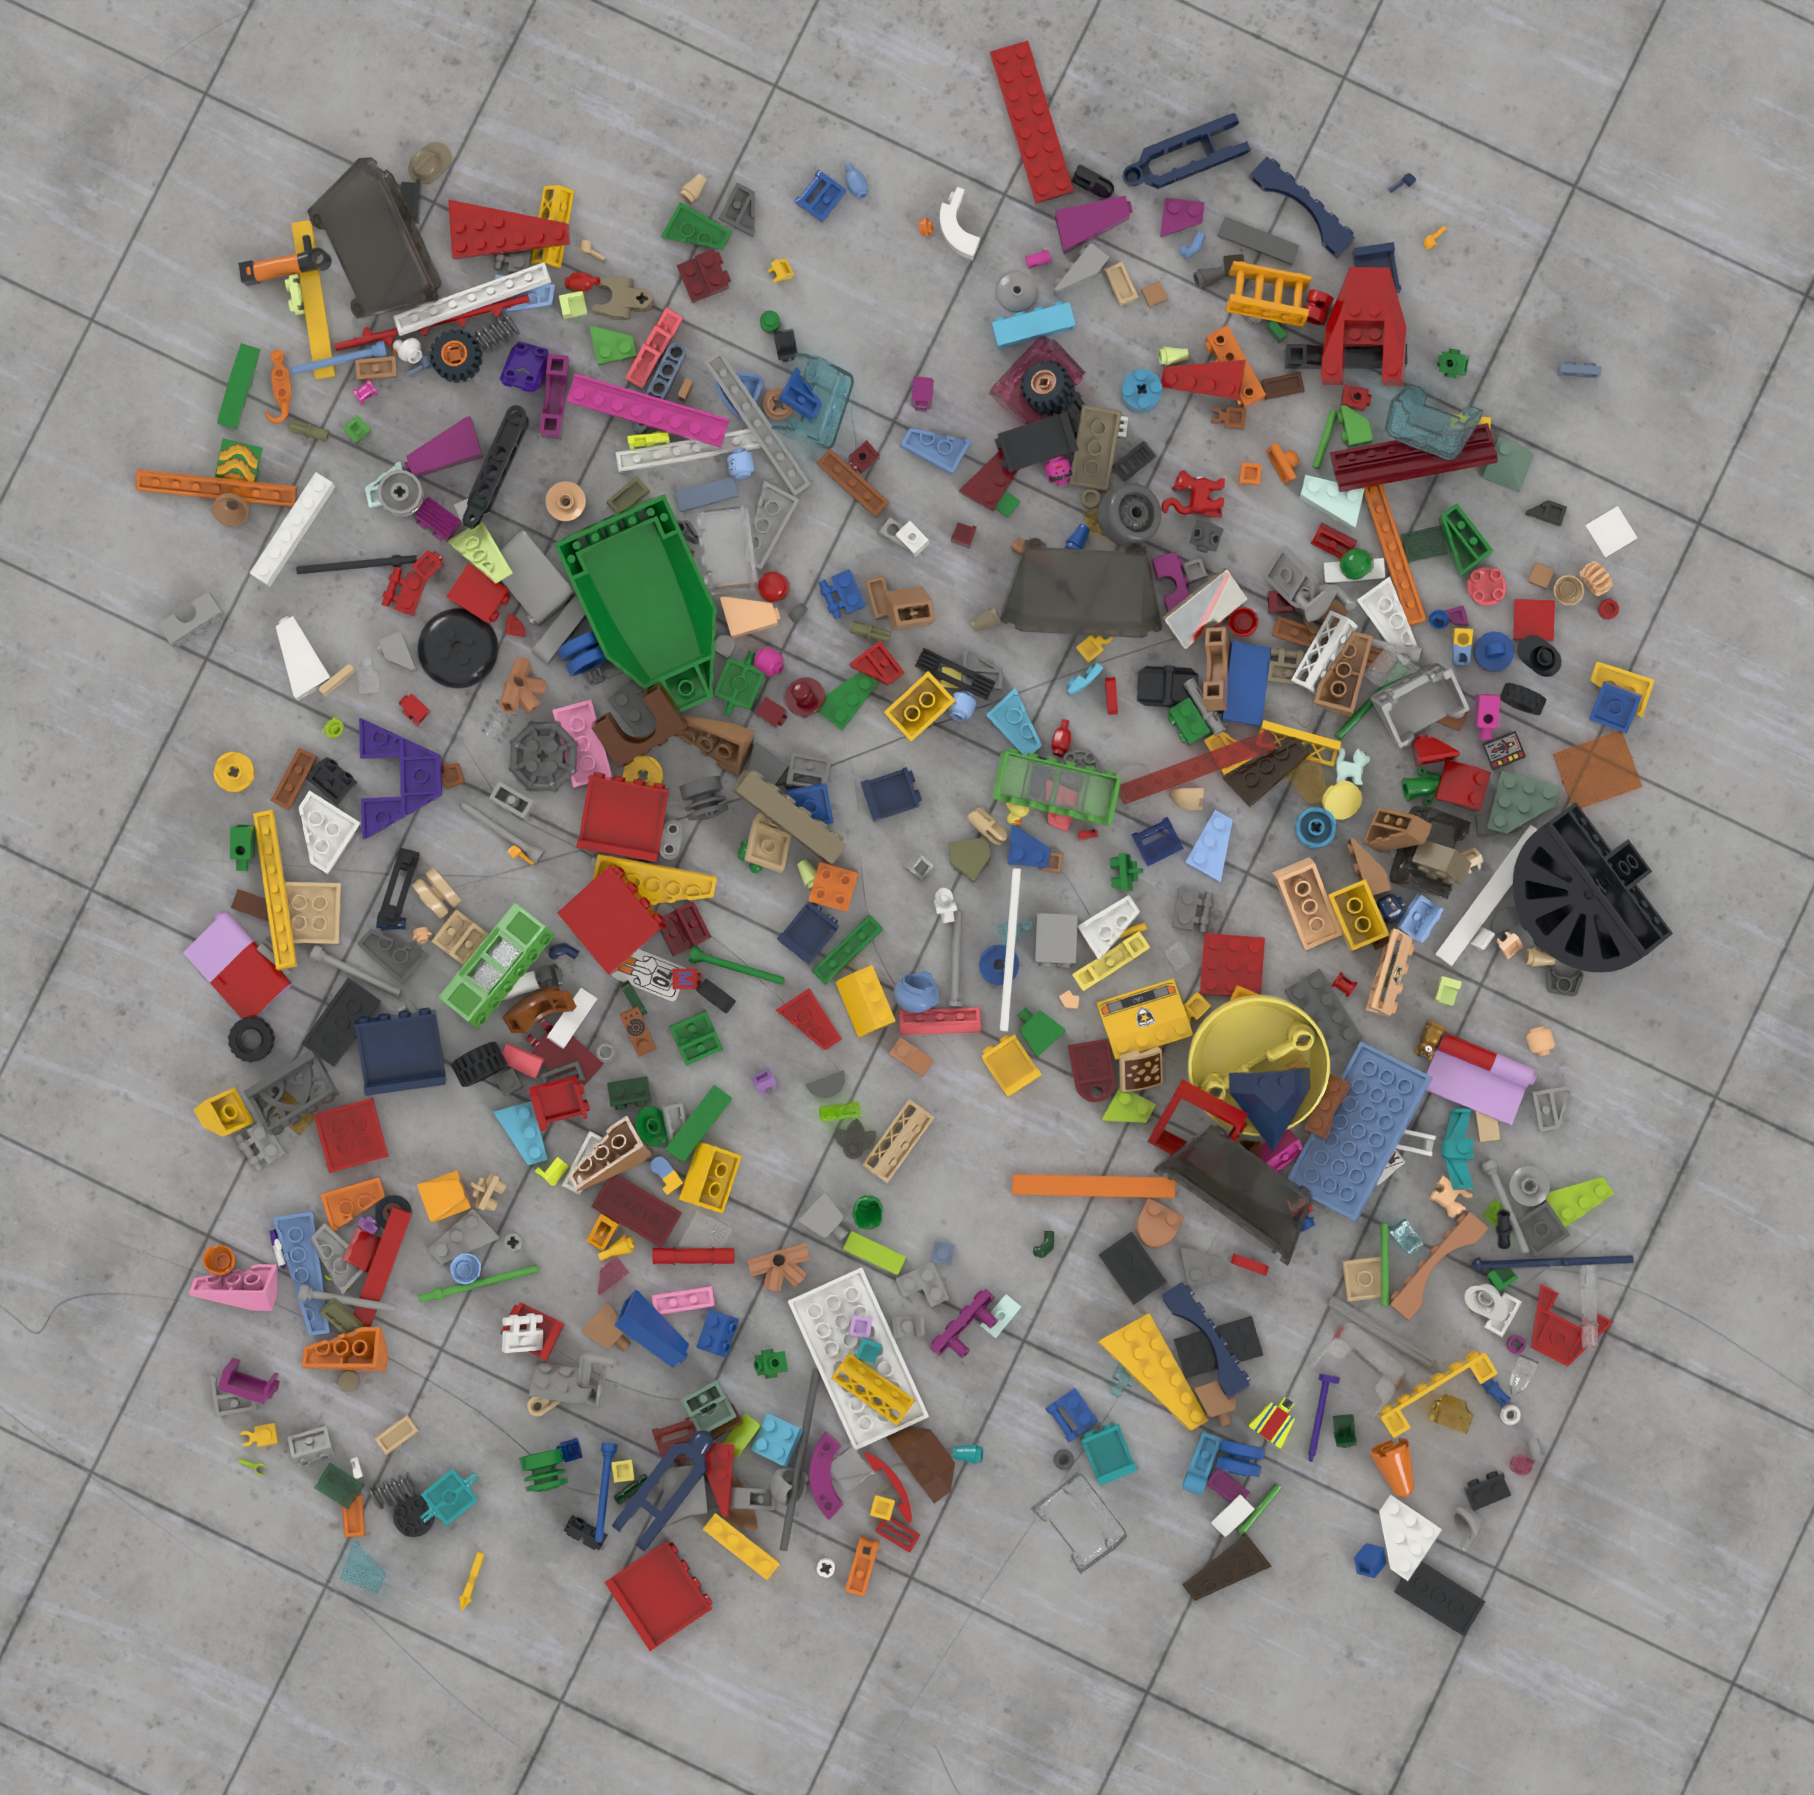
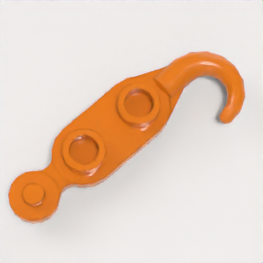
M276 349L270 355L271 360L275 364L271 371L273 395L281 408V415L273 418L268 411L265 412V415L270 422L278 424L285 421L288 417L292 390L289 371L283 366L285 355L281 350Z

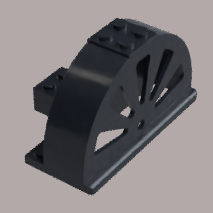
M1577 802L1535 831L1521 848L1513 872V895L1520 917L1519 921L1523 929L1532 937L1534 944L1542 952L1545 951L1561 963L1588 972L1602 973L1620 970L1648 955L1673 934L1637 885L1652 870L1629 839L1611 850Z

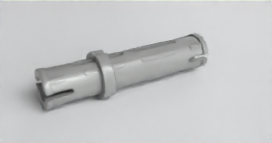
M1192 678L1185 682L1183 686L1190 694L1203 715L1202 719L1208 723L1214 735H1219L1225 731L1226 728L1217 716L1218 712L1206 711L1203 702V692L1195 679Z

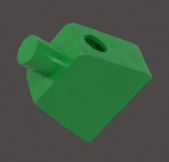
M235 824L230 827V859H236V871H248V860L253 859L255 856V825ZM240 846L245 848V853L240 851Z
M1025 1007L1017 1014L1018 1018L1024 1023L1019 1032L1036 1057L1043 1053L1066 1031L1041 1010L1033 1016Z

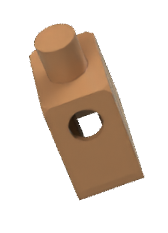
M609 1302L581 1330L583 1334L608 1350L615 1344L624 1352L631 1344L623 1335L624 1332L614 1326L618 1314Z
M1218 1380L1194 1387V1392L1208 1418L1217 1416L1220 1427L1232 1423L1229 1412L1237 1409L1235 1397L1230 1400L1227 1399L1217 1384Z

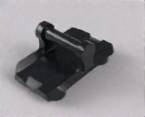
M1171 665L1163 667L1145 666L1138 671L1137 702L1144 706L1174 707L1190 697L1193 704L1196 705L1183 684L1192 678L1198 684L1199 675L1192 668H1180Z

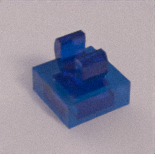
M578 1438L560 1442V1445L556 1447V1449H562L565 1462L583 1458Z

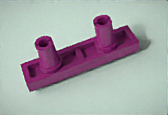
M987 1289L979 1291L974 1296V1301L960 1311V1316L955 1321L952 1320L945 1328L946 1331L941 1336L938 1335L933 1339L930 1349L940 1356L950 1347L961 1358H964L970 1352V1349L958 1339V1336L977 1317L990 1329L996 1325L998 1319L986 1309L995 1297Z

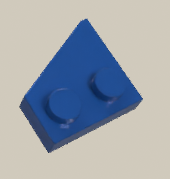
M796 367L778 400L812 421L822 402L814 394L810 384L803 381L799 375L801 371Z

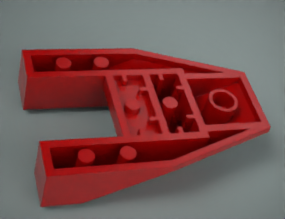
M1349 267L1326 324L1321 368L1323 385H1343L1345 346L1383 347V385L1404 386L1407 326L1390 268Z

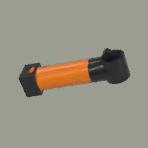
M304 235L302 237L304 252L256 262L250 260L238 264L241 282L246 286L260 284V281L315 270L325 271L331 266L332 258L321 248L312 249L310 236ZM323 255L322 262L317 264V257Z

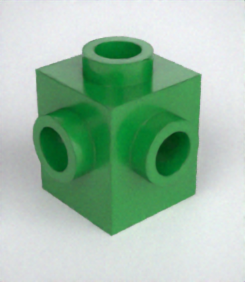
M1449 348L1448 352H1442V355L1438 357L1437 367H1440L1439 372H1444V376L1456 378V375L1465 376L1470 355L1460 354L1461 350Z
M773 1349L761 1350V1355L754 1356V1369L757 1372V1376L765 1375V1379L777 1377V1373L788 1371L785 1351L774 1352Z

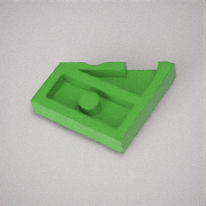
M590 326L598 365L637 357L633 336Z

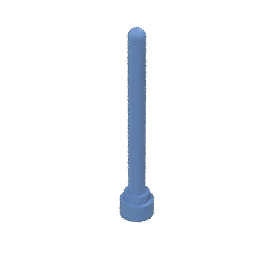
M381 341L369 349L293 366L291 372L293 374L303 373L370 356L387 357L385 345Z

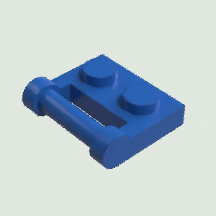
M818 170L815 173L816 177L794 202L823 223L847 190L825 173ZM821 182L826 183L813 202L808 204L806 201Z
M1076 1388L1045 1408L1047 1413H1051L1065 1433L1068 1443L1099 1422ZM1062 1405L1078 1427L1076 1430L1072 1431L1057 1409L1059 1406Z

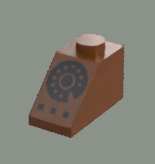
M638 1006L619 1014L638 1057L657 1049Z

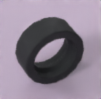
M705 979L696 990L726 1014L736 1002V1000L708 979Z

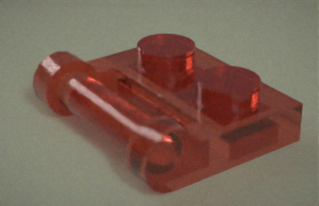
M690 1417L685 1418V1421L661 1429H652L661 1459L672 1445L687 1443L696 1433ZM688 1428L690 1434L663 1443L661 1437ZM679 1454L674 1461L688 1456H686L685 1454Z

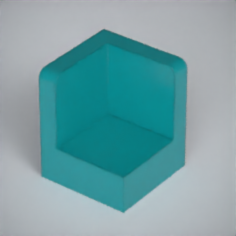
M863 1338L856 1357L875 1364L882 1345Z

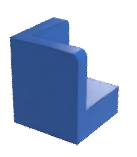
M1366 1543L1354 1557L1357 1574L1375 1578L1386 1565L1384 1548Z

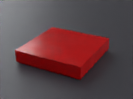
M1514 599L1513 640H1521L1526 636L1535 635L1546 641H1554L1555 600Z

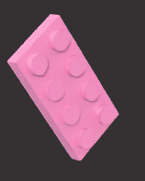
M592 700L552 710L555 721L561 722V726L579 744L577 746L576 769L578 771L571 776L573 788L588 785V776L593 775L594 772L605 773V777L613 778L606 750L591 729L593 721L597 719ZM560 737L562 746L565 745V744H567V743ZM569 750L565 751V759L567 764Z

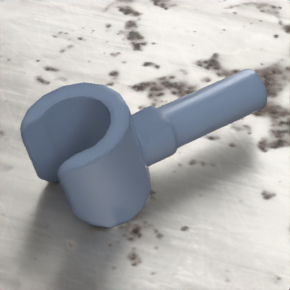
M428 355L422 356L420 359L421 364L408 371V377L419 370L431 368V357Z

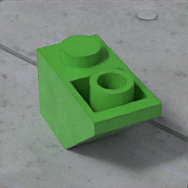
M1342 405L1339 412H1337L1338 423L1342 424L1344 430L1341 432L1343 444L1346 443L1347 448L1371 444L1373 437L1369 420L1346 405Z

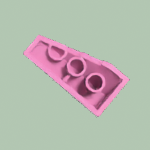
M277 1264L252 1265L251 1269L244 1271L234 1269L230 1274L221 1276L211 1274L194 1278L189 1295L252 1311H272L277 1298L278 1266Z

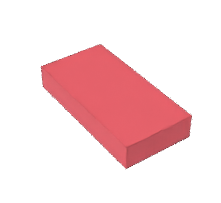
M507 1043L503 1051L507 1066L535 1079L538 1077L544 1062L543 1058L511 1043Z

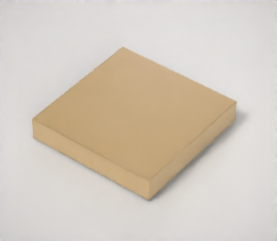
M1381 1256L1342 1261L1347 1302L1381 1298Z

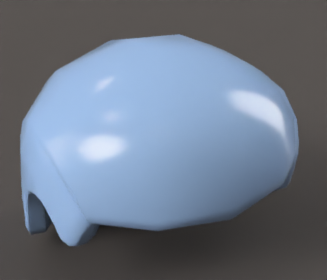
M462 1253L452 1260L450 1274L456 1282L469 1284L473 1283L480 1276L481 1262L475 1255Z

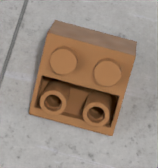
M923 586L883 592L891 632L930 626L935 621L932 601Z

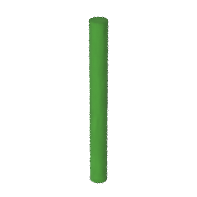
M1380 1224L1381 1306H1389L1388 1224Z

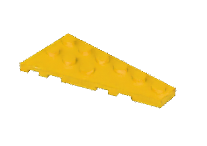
M1150 1313L1096 1342L1109 1352L1110 1356L1117 1360L1161 1405L1163 1404L1188 1431H1192L1208 1421Z

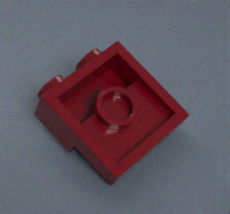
M714 249L696 255L695 258L677 265L692 303L729 289L728 282H731L727 270H722L720 265L723 263L722 257L719 252L715 253Z

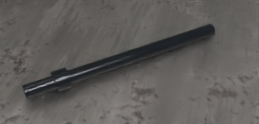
M392 555L389 558L296 566L297 574L391 565L393 567H401L402 564L415 563L417 555Z

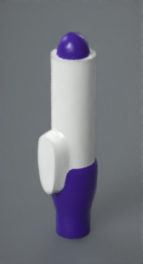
M276 1229L269 1231L271 1244L278 1266L284 1269L286 1261Z

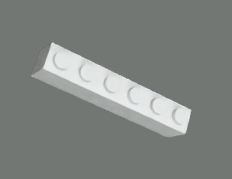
M315 472L250 571V574L255 579L268 587L272 585L333 492L335 485L331 481Z

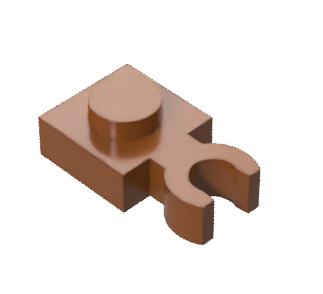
M1226 407V412H1222L1219 408H1212L1211 412L1217 413L1219 418L1211 419L1210 423L1219 424L1224 422V428L1244 430L1246 409Z

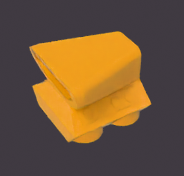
M457 1170L417 1184L428 1217L433 1223L471 1208Z

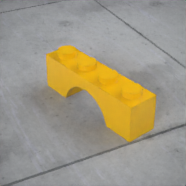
M717 1512L703 1528L705 1532L766 1580L770 1578L780 1565L777 1559L748 1539Z

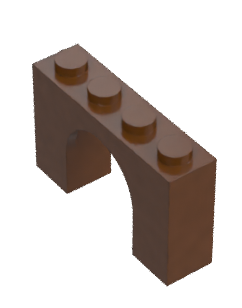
M661 682L646 690L643 694V700L654 715L657 723L656 728L649 735L633 737L626 734L611 712L593 721L591 729L617 768L621 765H629L634 761L633 758L638 755H646L651 751L652 747L656 745L662 746L668 741V738L673 735L677 737L685 731L687 720Z

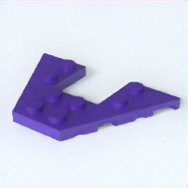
M359 718L361 759L400 757L401 797L361 798L362 839H367L442 796V763L440 754Z

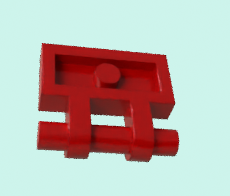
M395 567L393 573L388 578L390 581L387 590L383 592L382 597L384 598L381 605L389 607L390 602L394 601L396 602L394 610L414 617L426 581L421 576L411 572H407L405 579L401 578L402 569ZM397 584L403 585L399 596L394 594Z

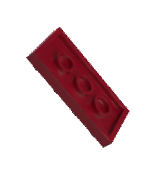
M619 1175L607 1179L591 1206L661 1248L683 1213Z

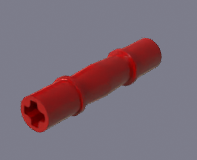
M653 1248L652 1263L676 1265V1263L735 1264V1248Z

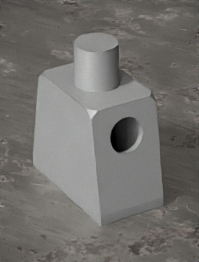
M825 1192L798 1220L801 1224L825 1239L832 1233L841 1241L848 1234V1231L840 1225L845 1217Z

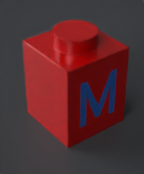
M697 968L672 969L673 989H697V985H701V973H697Z

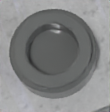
M801 603L791 610L788 617L792 622H796L805 615L808 608Z

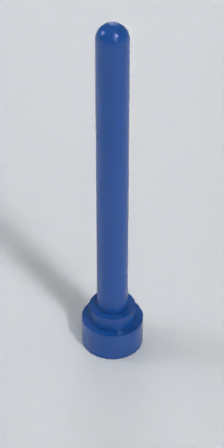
M601 1443L604 1461L595 1540L597 1542L603 1540L611 1463L612 1457L617 1453L618 1446L613 1443Z

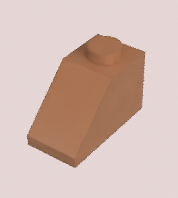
M901 1037L889 1053V1056L922 1077L934 1061Z

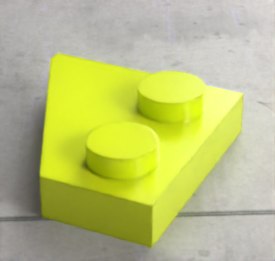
M664 431L627 436L630 450L670 443L668 432L664 433Z

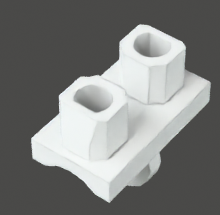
M940 888L935 894L936 900H934L936 912L941 914L943 923L955 921L953 911H957L955 899L948 888Z

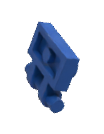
M850 569L832 576L831 579L834 585L828 586L826 580L818 582L821 588L820 593L822 597H825L828 604L827 609L829 613H832L834 619L842 616L839 611L841 608H845L848 615L866 607ZM835 591L838 592V595L841 599V601L837 603L835 602L834 597L832 595V593Z

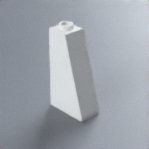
M286 616L278 622L279 625L276 626L292 692L295 699L299 701L319 689L331 677L297 620L293 616Z

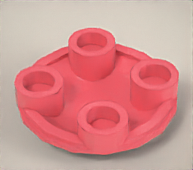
M1481 567L1470 574L1467 580V591L1475 603L1482 606H1491L1503 599L1506 593V582L1499 569Z

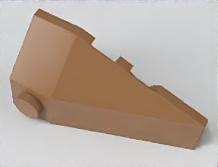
M628 1116L610 1126L604 1138L600 1142L597 1141L587 1157H583L568 1174L577 1192L634 1168L653 1156L648 1145L638 1136L636 1127Z

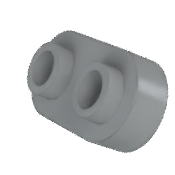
M669 820L663 826L659 851L666 860H674L680 853L683 826L677 820ZM671 826H675L677 828V831L675 833L669 832V828ZM672 846L673 852L667 853L666 847Z

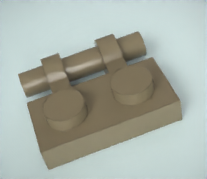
M1279 647V649L1271 648L1270 656L1278 657V661L1269 662L1267 682L1300 686L1292 682L1291 679L1306 652L1299 649L1297 651L1286 650L1284 647ZM1284 658L1296 659V663H1284ZM1304 672L1299 680L1305 682L1309 672Z

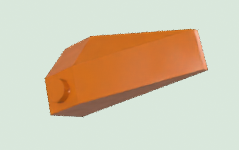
M361 1327L353 1332L340 1334L336 1338L306 1346L303 1350L302 1368L386 1372L388 1349L382 1328Z

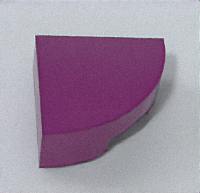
M1464 605L1445 610L1452 624L1457 626L1469 625Z

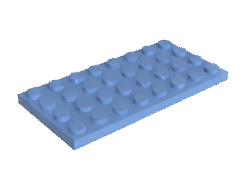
M1361 1041L1341 1079L1348 1081L1352 1087L1344 1104L1341 1103L1334 1114L1333 1121L1335 1123L1327 1140L1325 1141L1311 1134L1284 1183L1287 1187L1357 1222L1433 1079L1431 1076Z

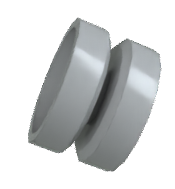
M396 470L389 472L379 483V501L386 511L395 517L405 518L412 516L424 503L425 494L423 486L416 476L408 471ZM404 491L403 497L399 498V492Z

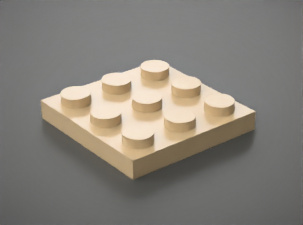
M285 882L294 943L340 944L342 884Z

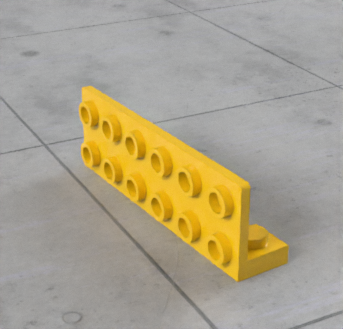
M1476 1350L1465 1355L1466 1360L1452 1363L1448 1366L1449 1370L1445 1373L1440 1371L1430 1377L1432 1381L1427 1384L1422 1382L1413 1388L1414 1392L1411 1394L1404 1393L1397 1397L1395 1404H1386L1378 1410L1380 1413L1376 1415L1377 1418L1382 1420L1392 1438L1397 1437L1411 1428L1400 1411L1402 1408L1467 1368L1471 1369L1479 1384L1497 1375L1498 1372L1486 1353Z

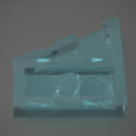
M354 1541L340 1579L379 1593L386 1572L376 1564L374 1559L366 1553L358 1542Z

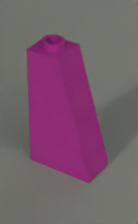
M1126 196L1056 210L1055 220L1063 254L1129 220L1130 213H1133L1131 201H1127Z
M465 417L406 456L408 462H405V467L408 472L417 478L483 458L471 417Z

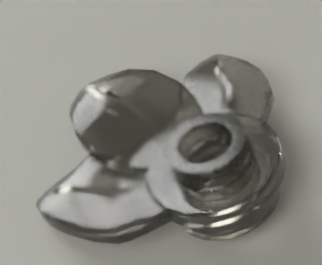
M855 1119L848 1125L847 1130L837 1128L835 1139L837 1144L843 1147L846 1157L858 1159L864 1150L870 1149L876 1140V1132H865L862 1123ZM852 1145L857 1147L856 1153L850 1152L849 1149Z

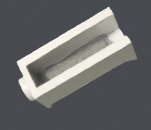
M1405 1130L1396 1149L1431 1157L1436 1136Z

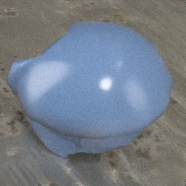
M926 971L904 975L902 981L894 987L893 997L896 1003L909 1013H923L936 1006L939 1000L938 989L932 974Z

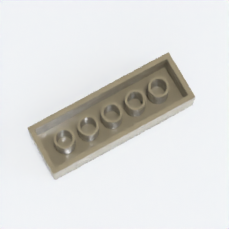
M744 770L730 790L825 863L833 864L846 847V844L842 842L844 838L836 832H829L827 830L828 826L821 820L812 819V813L804 807L795 806L796 801L790 796L778 793L780 789L773 783H765L763 781L764 776L756 770Z

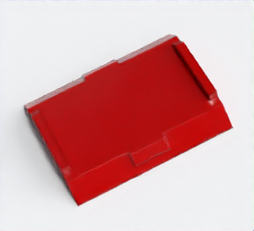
M357 1228L342 1261L368 1273L381 1238L366 1230Z

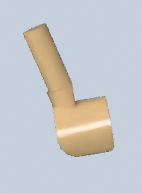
M584 239L581 241L580 251L582 253L591 254L604 261L605 257L591 249L592 242Z

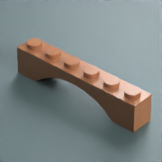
M1471 1212L1462 1213L1456 1219L1457 1225L1453 1230L1449 1228L1443 1234L1444 1240L1440 1245L1436 1243L1430 1249L1429 1253L1431 1255L1428 1259H1422L1415 1267L1417 1269L1416 1273L1413 1276L1409 1274L1402 1282L1404 1284L1403 1288L1400 1291L1396 1289L1389 1297L1391 1300L1389 1305L1404 1319L1409 1321L1422 1306L1424 1286L1436 1263L1454 1249L1475 1244L1487 1231L1488 1227Z

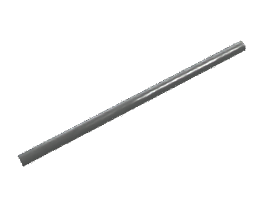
M813 1368L802 1425L804 1430L799 1441L791 1484L792 1488L790 1489L779 1550L786 1552L789 1545L820 1372L817 1368Z

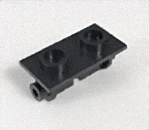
M573 1515L564 1529L567 1532L566 1535L577 1541L580 1540L581 1536H584L585 1539L582 1544L593 1550H600L608 1536L604 1533L603 1540L597 1542L595 1540L596 1527L589 1525L584 1519Z

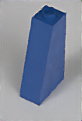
M635 1290L624 1301L614 1326L672 1368L678 1362L682 1363L688 1355L686 1351L689 1343L639 1291Z

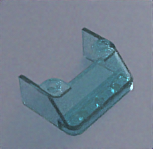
M795 353L794 356L807 363L804 370L805 379L812 384V390L819 397L822 405L812 421L802 415L801 420H790L787 427L772 425L771 429L790 439L823 449H831L835 444L854 385V378L851 373L820 356Z

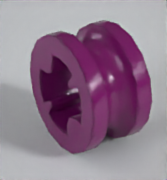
M1514 1335L1507 1340L1506 1346L1511 1353L1519 1354L1525 1350L1526 1342L1521 1336ZM1514 1339H1517L1522 1344L1521 1347H1518L1519 1350L1515 1351L1514 1347H1511V1342H1514Z

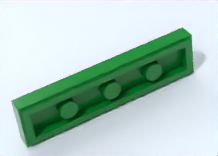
M869 914L811 971L827 985L884 929Z

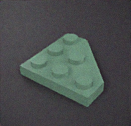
M1501 771L1486 829L1506 835L1542 813L1554 808L1560 786Z

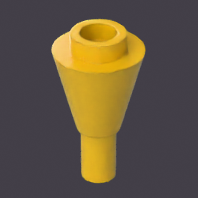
M624 1234L609 1249L599 1253L598 1257L603 1261L611 1256L634 1253L635 1242L631 1236L628 1237Z

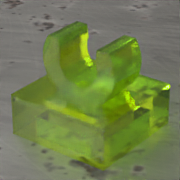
M1493 1199L1481 1216L1496 1226L1497 1213L1503 1209L1502 1204Z

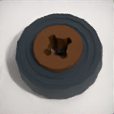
M388 1195L377 1204L375 1218L383 1229H385L393 1206L412 1213V1208L406 1199L398 1195Z

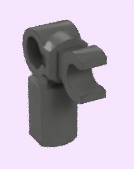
M613 663L603 666L602 670L599 667L586 674L591 686L605 681L606 677L610 679L624 672Z

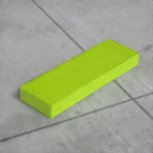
M851 1231L843 1247V1250L896 1275L899 1274L906 1259V1256Z

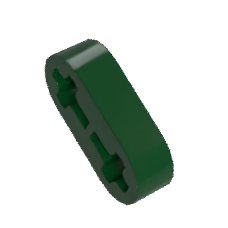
M627 980L620 984L633 1008L638 1006L642 1016L647 1014L648 1012L630 981Z

